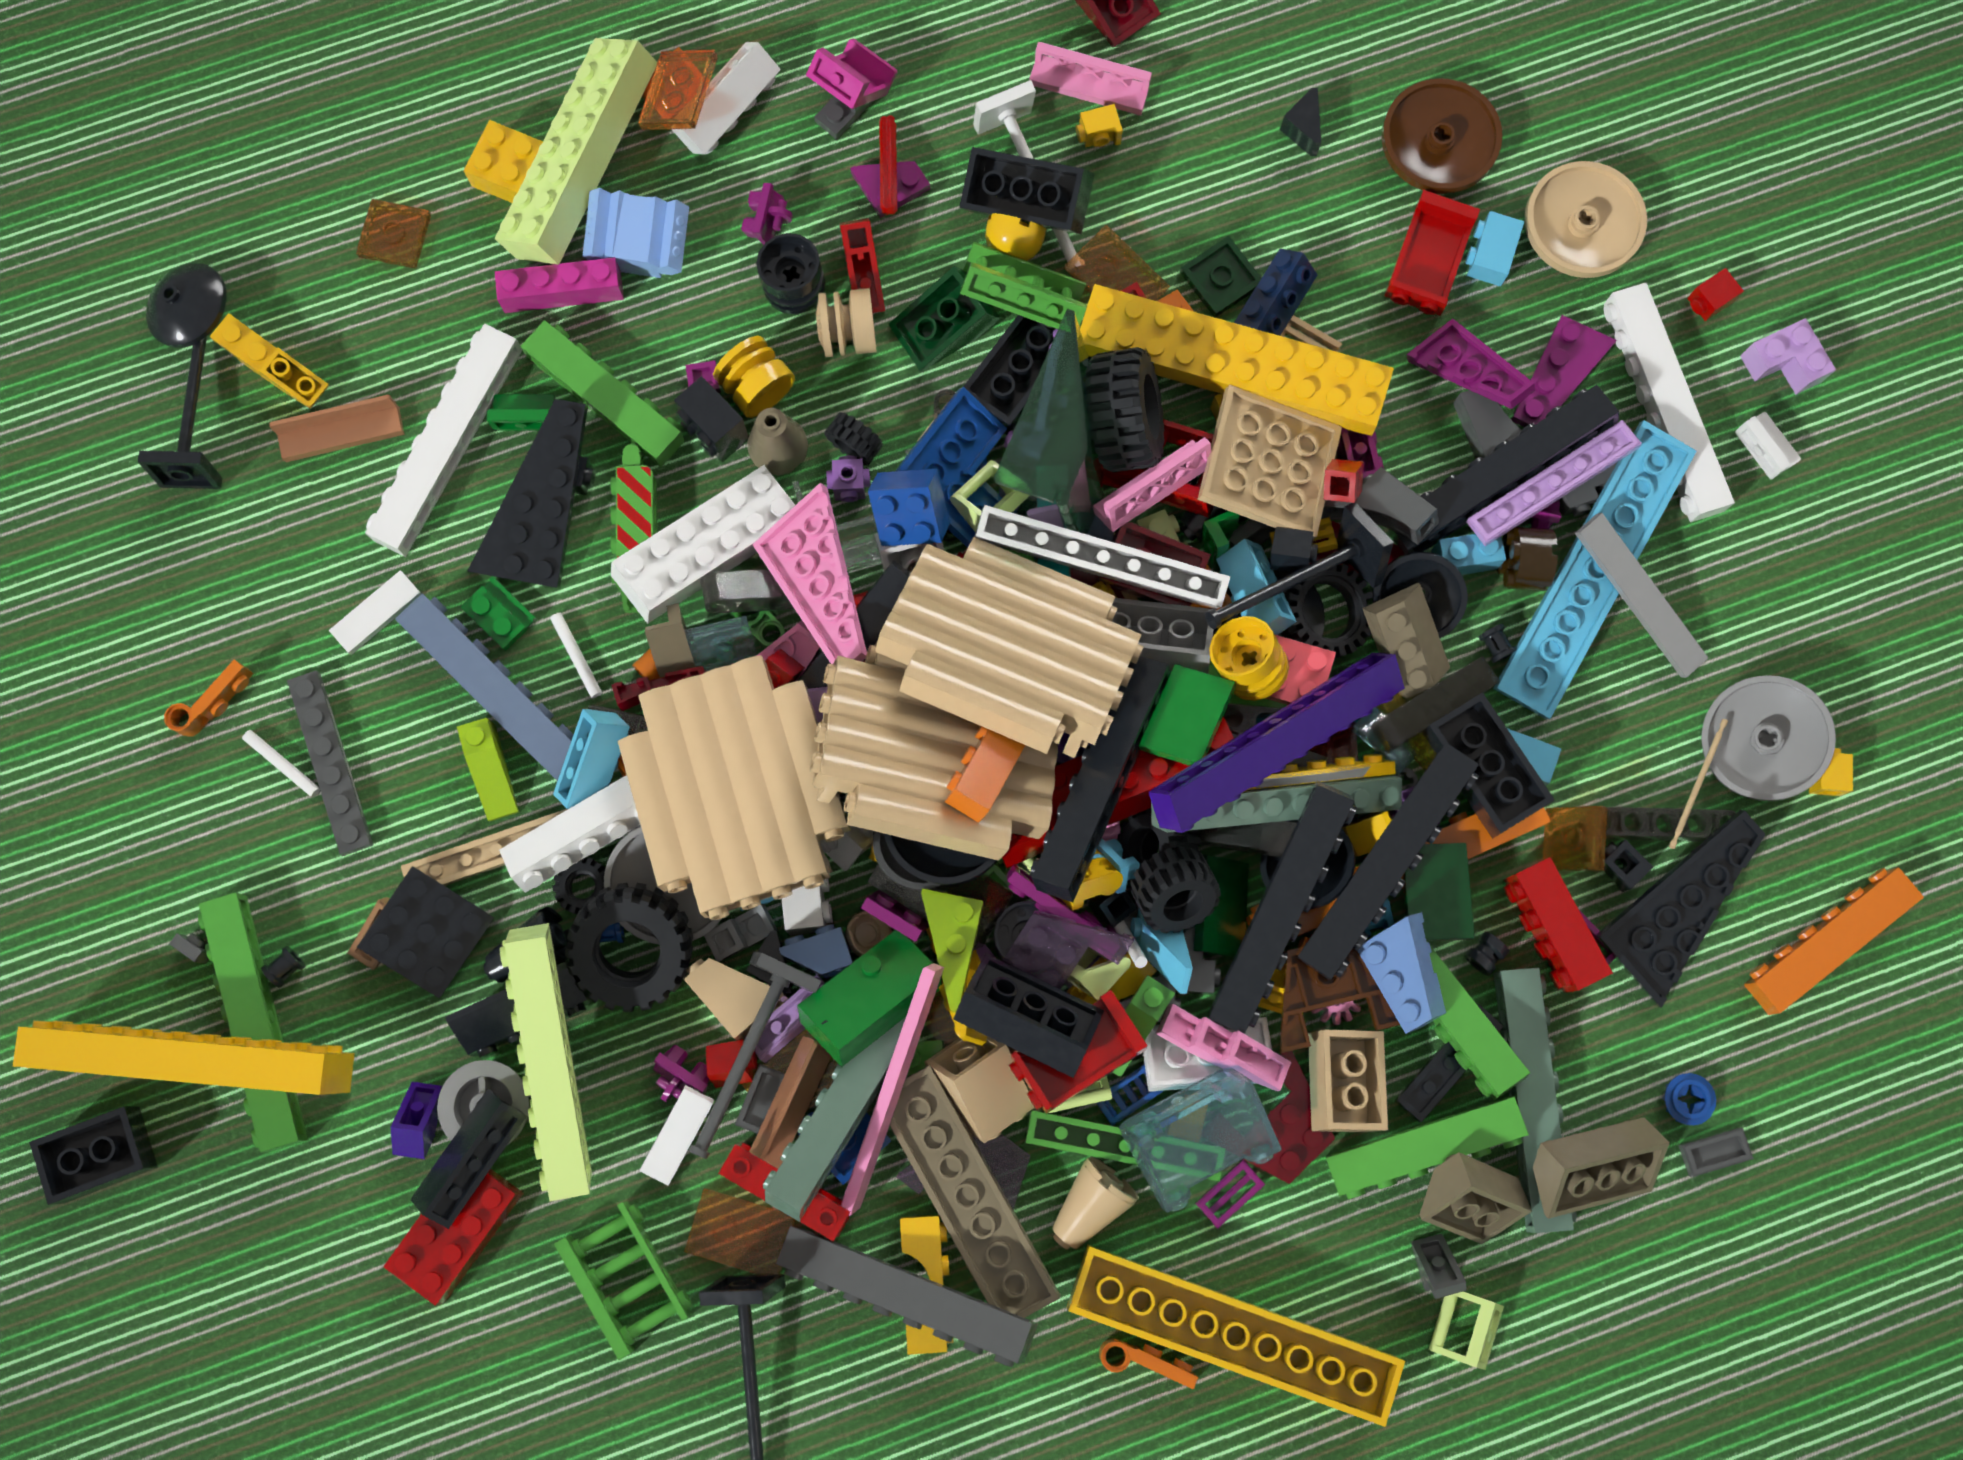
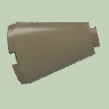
M767 408L761 411L755 420L748 437L747 449L750 459L758 468L765 465L772 475L778 476L791 473L805 460L808 440L805 431L796 421L779 409Z

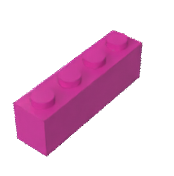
M615 257L495 271L497 300L504 313L624 300L621 270Z

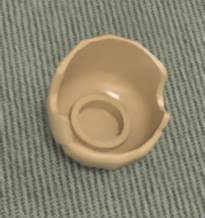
M864 911L854 915L849 921L845 931V938L849 949L856 956L861 957L893 931L891 926Z

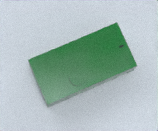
M895 930L825 983L816 993H812L797 1006L800 1023L832 1058L843 1067L907 1016L922 970L933 963L907 936ZM941 979L939 981L936 993L940 990L939 987L941 986Z

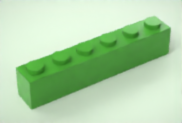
M544 320L520 346L525 356L581 403L587 404L592 412L626 440L636 446L638 445L641 452L661 468L685 442L681 433L682 427L673 418L668 417L665 419L658 413L660 409L648 398H645L644 401L636 395L637 390L625 379L621 382L613 376L615 374L614 371L603 361L595 362L591 358L592 353L579 342L576 345L568 339L570 337L569 334L561 326L556 324L553 327Z
M1430 946L1431 953L1429 954L1434 973H1437L1446 1014L1433 1020L1436 1025L1434 1030L1445 1044L1449 1042L1455 1049L1456 1053L1454 1056L1458 1063L1465 1070L1470 1069L1477 1078L1475 1083L1479 1090L1486 1097L1490 1095L1495 1101L1525 1080L1530 1072Z
M1508 1096L1327 1155L1326 1160L1339 1196L1346 1194L1347 1199H1352L1366 1194L1365 1188L1377 1184L1379 1189H1383L1397 1184L1396 1178L1406 1174L1409 1175L1410 1179L1429 1173L1428 1167L1437 1164L1441 1165L1447 1157L1458 1152L1464 1155L1471 1154L1474 1159L1492 1153L1490 1147L1503 1144L1504 1149L1522 1144L1521 1137L1529 1134L1515 1097Z
M1031 1110L1025 1143L1219 1182L1225 1148Z

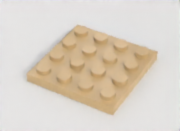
M1229 385L1224 391L1211 443V453L1207 459L1197 500L1274 528L1283 527L1313 531L1314 540L1318 534L1325 500H1323L1325 469L1331 460L1335 459L1342 427Z

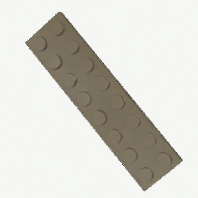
M931 1065L906 1078L890 1122V1127L987 1303L1025 1318L1060 1299L1059 1291L960 1113Z

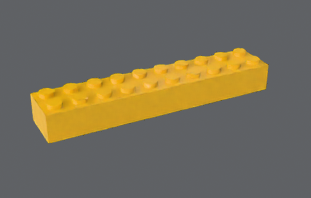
M1094 284L1076 341L1077 353L1091 357L1097 353L1139 347L1149 353L1151 362H1153L1155 367V374L1221 394H1224L1225 389L1232 385L1339 425L1344 429L1369 436L1373 435L1377 427L1394 370L1393 367Z
M33 1021L32 1027H18L13 1066L325 1095L350 1093L355 1053L342 1052L343 1046L312 1045V1043L307 1042L288 1043L273 1039L253 1040L250 1037H221V1035L217 1034L198 1035L182 1031L163 1032L160 1029H132V1027L126 1026L108 1027L102 1026V1024L91 1023L73 1024L70 1021Z
M1088 1244L1066 1307L1069 1312L1384 1427H1386L1405 1365V1361L1399 1357Z

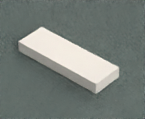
M400 570L333 626L329 632L352 655L400 615L422 593Z
M685 1085L642 1164L640 1172L669 1186L713 1105L714 1099Z

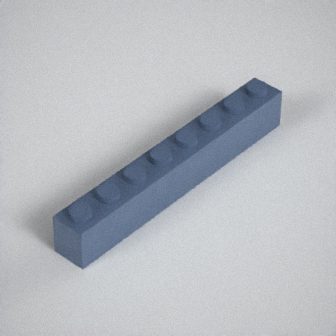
M422 593L395 620L558 781L574 734L563 723L557 727L550 720L554 715L542 703L536 706L529 699L533 694L520 681L514 685L507 678L511 672L499 660L493 664L486 657L490 651L478 639L472 643L465 636L469 630L457 618L450 621L444 615L448 609L435 596L429 600Z

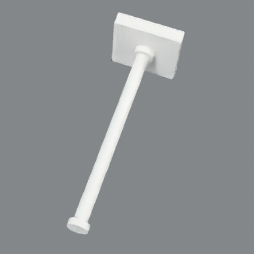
M1027 81L977 102L973 125L979 135L1005 124L1019 156L1034 159L1016 121L1017 118L1032 112L1036 93L1032 81ZM1053 229L1068 262V272L1073 273L1082 269L1085 266L1083 259L1079 260L1067 231Z

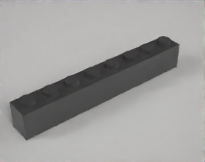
M790 1226L776 1263L786 1268L784 1274L792 1278L803 1280L804 1276L815 1280L813 1286L827 1292H832L833 1288L844 1292V1299L860 1305L865 1300L874 1304L872 1310L888 1317H891L892 1312L904 1317L902 1322L917 1329H921L922 1325L933 1328L934 1332L932 1335L949 1342L952 1341L953 1337L965 1342L963 1348L977 1354H982L983 1350L996 1354L994 1360L1009 1367H1013L1014 1362L1018 1364L1025 1363L1038 1326L1036 1322L838 1242H833L801 1227Z

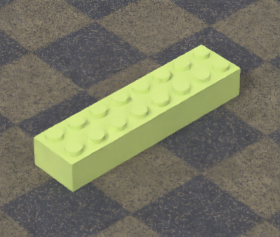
M595 38L590 45L589 51L581 67L578 69L576 77L568 93L565 95L564 101L556 117L553 119L551 127L543 143L540 145L538 153L528 169L526 177L518 193L515 195L513 203L495 237V240L516 259L560 264L588 207L589 193L591 190L597 189L658 64L638 40Z
M547 923L511 929L506 940L502 941L503 947H500L502 966L509 968L508 980L505 981L507 997L509 1000L514 999L515 1002L514 1012H511L514 1032L520 1031V1044H517L518 1060L520 1064L525 1063L526 1065L525 1076L522 1077L525 1096L531 1095V1108H528L530 1127L537 1128L534 1151L536 1160L542 1159V1171L539 1172L541 1190L548 1191L549 1202L590 1194L592 1170L550 926Z

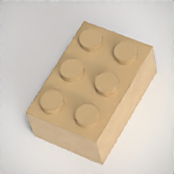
M1320 1030L1308 1033L1311 1044L1309 1047L1312 1131L1377 1132L1388 1130L1384 1031Z

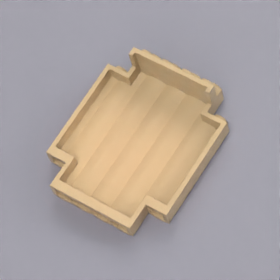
M973 537L963 558L930 544L925 546L904 589L884 623L878 637L875 652L908 665L902 679L900 692L1045 754L1048 753L1052 742L1059 744L1065 732L1070 736L1063 753L1075 758L1080 746L1086 749L1088 743L1095 745L1100 733L1107 735L1114 718L1108 715L1110 709L1117 711L1124 694L1118 691L1120 685L1127 687L1134 669L1128 667L1129 663H1137L1144 646L1138 644L1142 634L1112 622L1118 609L1112 606L1116 596Z
M877 642L875 645L869 646L865 662L837 656L833 664L827 665L823 682L828 684L827 693H823L819 705V712L823 713L822 722L818 723L814 736V741L818 742L819 745L818 751L814 752L812 756L810 772H814L812 785H814V788H818L816 801L829 804L838 791L848 793L844 803V811L848 812L847 825L998 861L1009 850L1012 833L1040 839L1048 831L1052 815V795L1055 785L1058 744L1052 742L1047 754L1025 745L992 808L978 823L945 803V800L950 793V790L946 788L948 782L956 771L961 773L965 766L960 762L970 745L976 747L979 741L975 738V734L980 725L900 692L902 679L908 665L875 652Z
M762 655L740 660L732 665L712 669L698 676L679 680L668 686L654 688L638 695L648 731L624 737L618 740V745L657 886L662 891H668V893L681 892L687 889V884L691 883L700 914L704 918L710 917V920H718L727 917L730 910L740 907L742 910L752 909L761 905V900L773 897L775 900L786 898L793 894L792 890L803 886L805 889H813L823 885L825 879L831 878V866L828 858L823 853L820 841L824 839L826 842L839 840L844 837L845 832L851 831V829L847 825V816L839 791L829 804L816 801L818 788H814V785H812L814 772H810V763L814 752L818 751L819 743L814 741L818 721L808 689L803 680L788 683L774 689L767 664Z

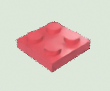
M1275 635L1288 657L1289 671L1287 679L1281 688L1265 699L1289 705L1328 680L1336 652Z

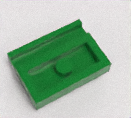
M493 576L484 587L481 586L461 606L505 651L527 631V628L533 622L537 621Z

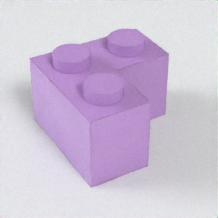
M1806 318L1754 342L1740 356L1754 381L1781 369L1795 395L1822 383L1836 370Z

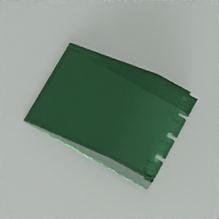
M1067 309L994 476V481L998 485L1030 495L1020 504L1016 514L1028 517L1027 511L1037 508V498L1054 503L1055 500L1066 528L1087 535L1095 517L1093 505L1102 500L1104 491L1101 464L1098 460V454H1096L1087 414L1085 380L1087 379L1086 370L1089 356L1075 311Z

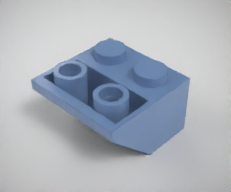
M833 924L815 930L816 935L807 939L803 935L789 938L784 941L786 946L779 948L780 954L785 959L825 979L836 976L854 962L844 931L841 927H834Z

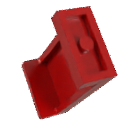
M1423 190L1384 296L1390 298L1396 304H1408L1419 308L1425 314L1441 316L1447 306L1450 290L1480 209Z
M1112 990L1100 996V1000L1092 1004L1104 1010V1013L1074 1078L1019 1051H1014L1010 1054L1013 1062L1009 1064V1067L1019 1082L1023 1079L1026 1081L1031 1089L1026 1094L1036 1110L1042 1107L1046 1114L1146 1051L1148 1045Z

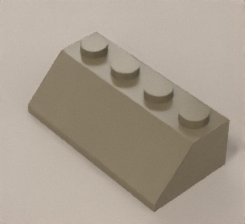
M1643 1117L1540 1143L1533 1171L1544 1214L1549 1219L1652 1192L1670 1142Z

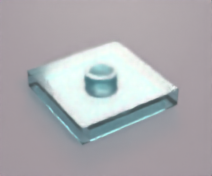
M747 616L685 630L686 639L696 667L703 666L706 672L758 655Z

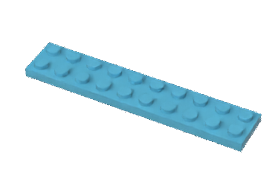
M1645 420L1639 422L1634 432L1635 436L1642 443L1640 448L1617 462L1584 522L1586 524L1597 513H1603L1637 560L1697 452L1695 449ZM1578 537L1573 542L1554 577L1551 587L1548 588L1518 642L1516 651L1512 653L1493 688L1545 719H1551L1619 594Z

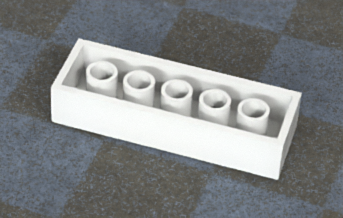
M763 465L612 561L611 577L648 624L667 612L666 606L682 602L757 553L752 544L787 514L795 504L765 465Z

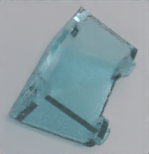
M1225 1068L1210 1074L1130 1117L1119 1127L1129 1150L1161 1208L1167 1213L1183 1209L1188 1204V1200L1192 1195L1189 1188L1242 1159L1255 1162L1256 1164H1263L1270 1161L1274 1156L1273 1154L1282 1150L1252 1080L1232 1068Z

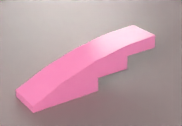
M1175 1004L1167 1006L1156 1032L1160 1037L1213 1065L1275 1091H1281L1291 1064L1289 1060L1239 1030L1232 1033L1207 1017L1198 1019Z

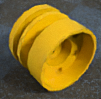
M758 335L745 339L729 350L721 358L713 372V377L717 383L722 385L723 390L727 394H734V403L749 418L756 417L764 409L775 406L789 392L795 381V376L782 360H774L776 356L775 351L768 347L763 337Z
M1238 617L1222 625L1212 637L1209 648L1211 661L1222 678L1235 681L1234 695L1243 700H1260L1278 691L1286 681L1289 671L1288 657L1266 622L1257 617Z

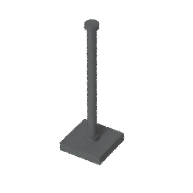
M753 952L749 964L772 974L770 980L773 982L696 1144L691 1145L689 1149L691 1153L705 1159L710 1154L707 1150L784 987L788 988L791 983L806 991L816 993L821 980L761 952Z

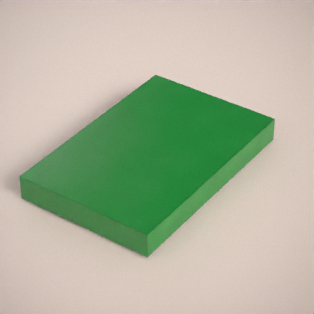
M1175 664L1139 744L1140 751L1189 766L1207 756L1236 688L1235 681Z

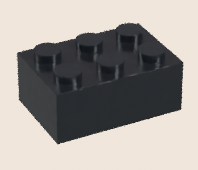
M123 1106L29 1142L48 1205L65 1204L158 1168L143 1116L138 1106Z

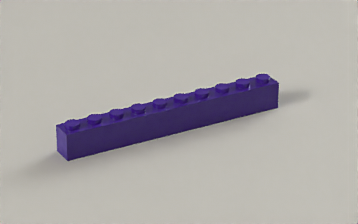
M1386 653L1369 654L1150 790L1148 793L1159 827L1175 830L1177 833L1192 829L1194 823L1200 819L1217 813L1218 808L1225 803L1239 799L1241 793L1247 789L1261 785L1264 782V778L1272 773L1284 770L1286 764L1292 760L1306 756L1308 750L1316 745L1326 743L1330 740L1331 735L1351 727L1353 721L1371 714L1378 705L1393 700L1395 694L1405 689L1396 655Z

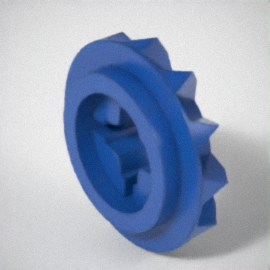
M1685 1073L1675 1076L1674 1079L1666 1084L1665 1095L1662 1098L1665 1101L1666 1112L1676 1122L1685 1125H1699L1712 1116L1716 1107V1095L1713 1087L1705 1078L1697 1074ZM1687 1090H1690L1691 1096L1701 1099V1102L1690 1104V1109L1687 1108V1103L1678 1100V1097L1687 1095Z

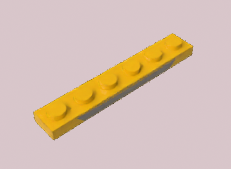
M1381 754L1363 755V761H1354V757L1335 758V764H1326V760L1307 761L1306 767H1297V763H1288L1284 770L1272 773L1264 778V782L1261 785L1247 790L1316 783L1317 780L1326 782L1396 774L1395 761L1383 760Z

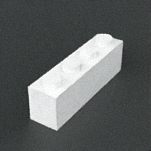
M745 42L670 126L671 130L692 153L704 155L711 153L718 146V139L724 132L731 131L737 125V118L742 112L748 111L757 102L756 97L759 93L773 85L776 80L775 76L781 69L758 42Z

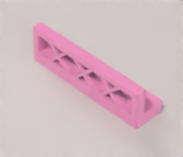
M1038 42L1035 63L1029 81L1031 80L1033 85L1038 88L1104 106L1115 104L1118 110L1141 116L1149 92L1152 72Z
M1205 437L1197 443L1193 440L1161 460L1156 466L1149 468L1094 504V514L1114 532L1203 473L1211 453V443Z

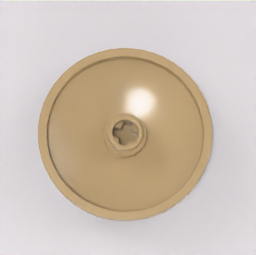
M1571 162L1553 169L1538 182L1528 199L1525 209L1527 237L1538 256L1557 271L1580 278L1604 276L1623 267L1641 246L1647 228L1646 207L1635 185L1618 170L1597 162Z

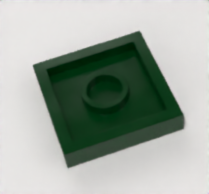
M1227 236L1180 268L1181 275L1214 318L1253 293L1261 280L1260 275L1230 236Z

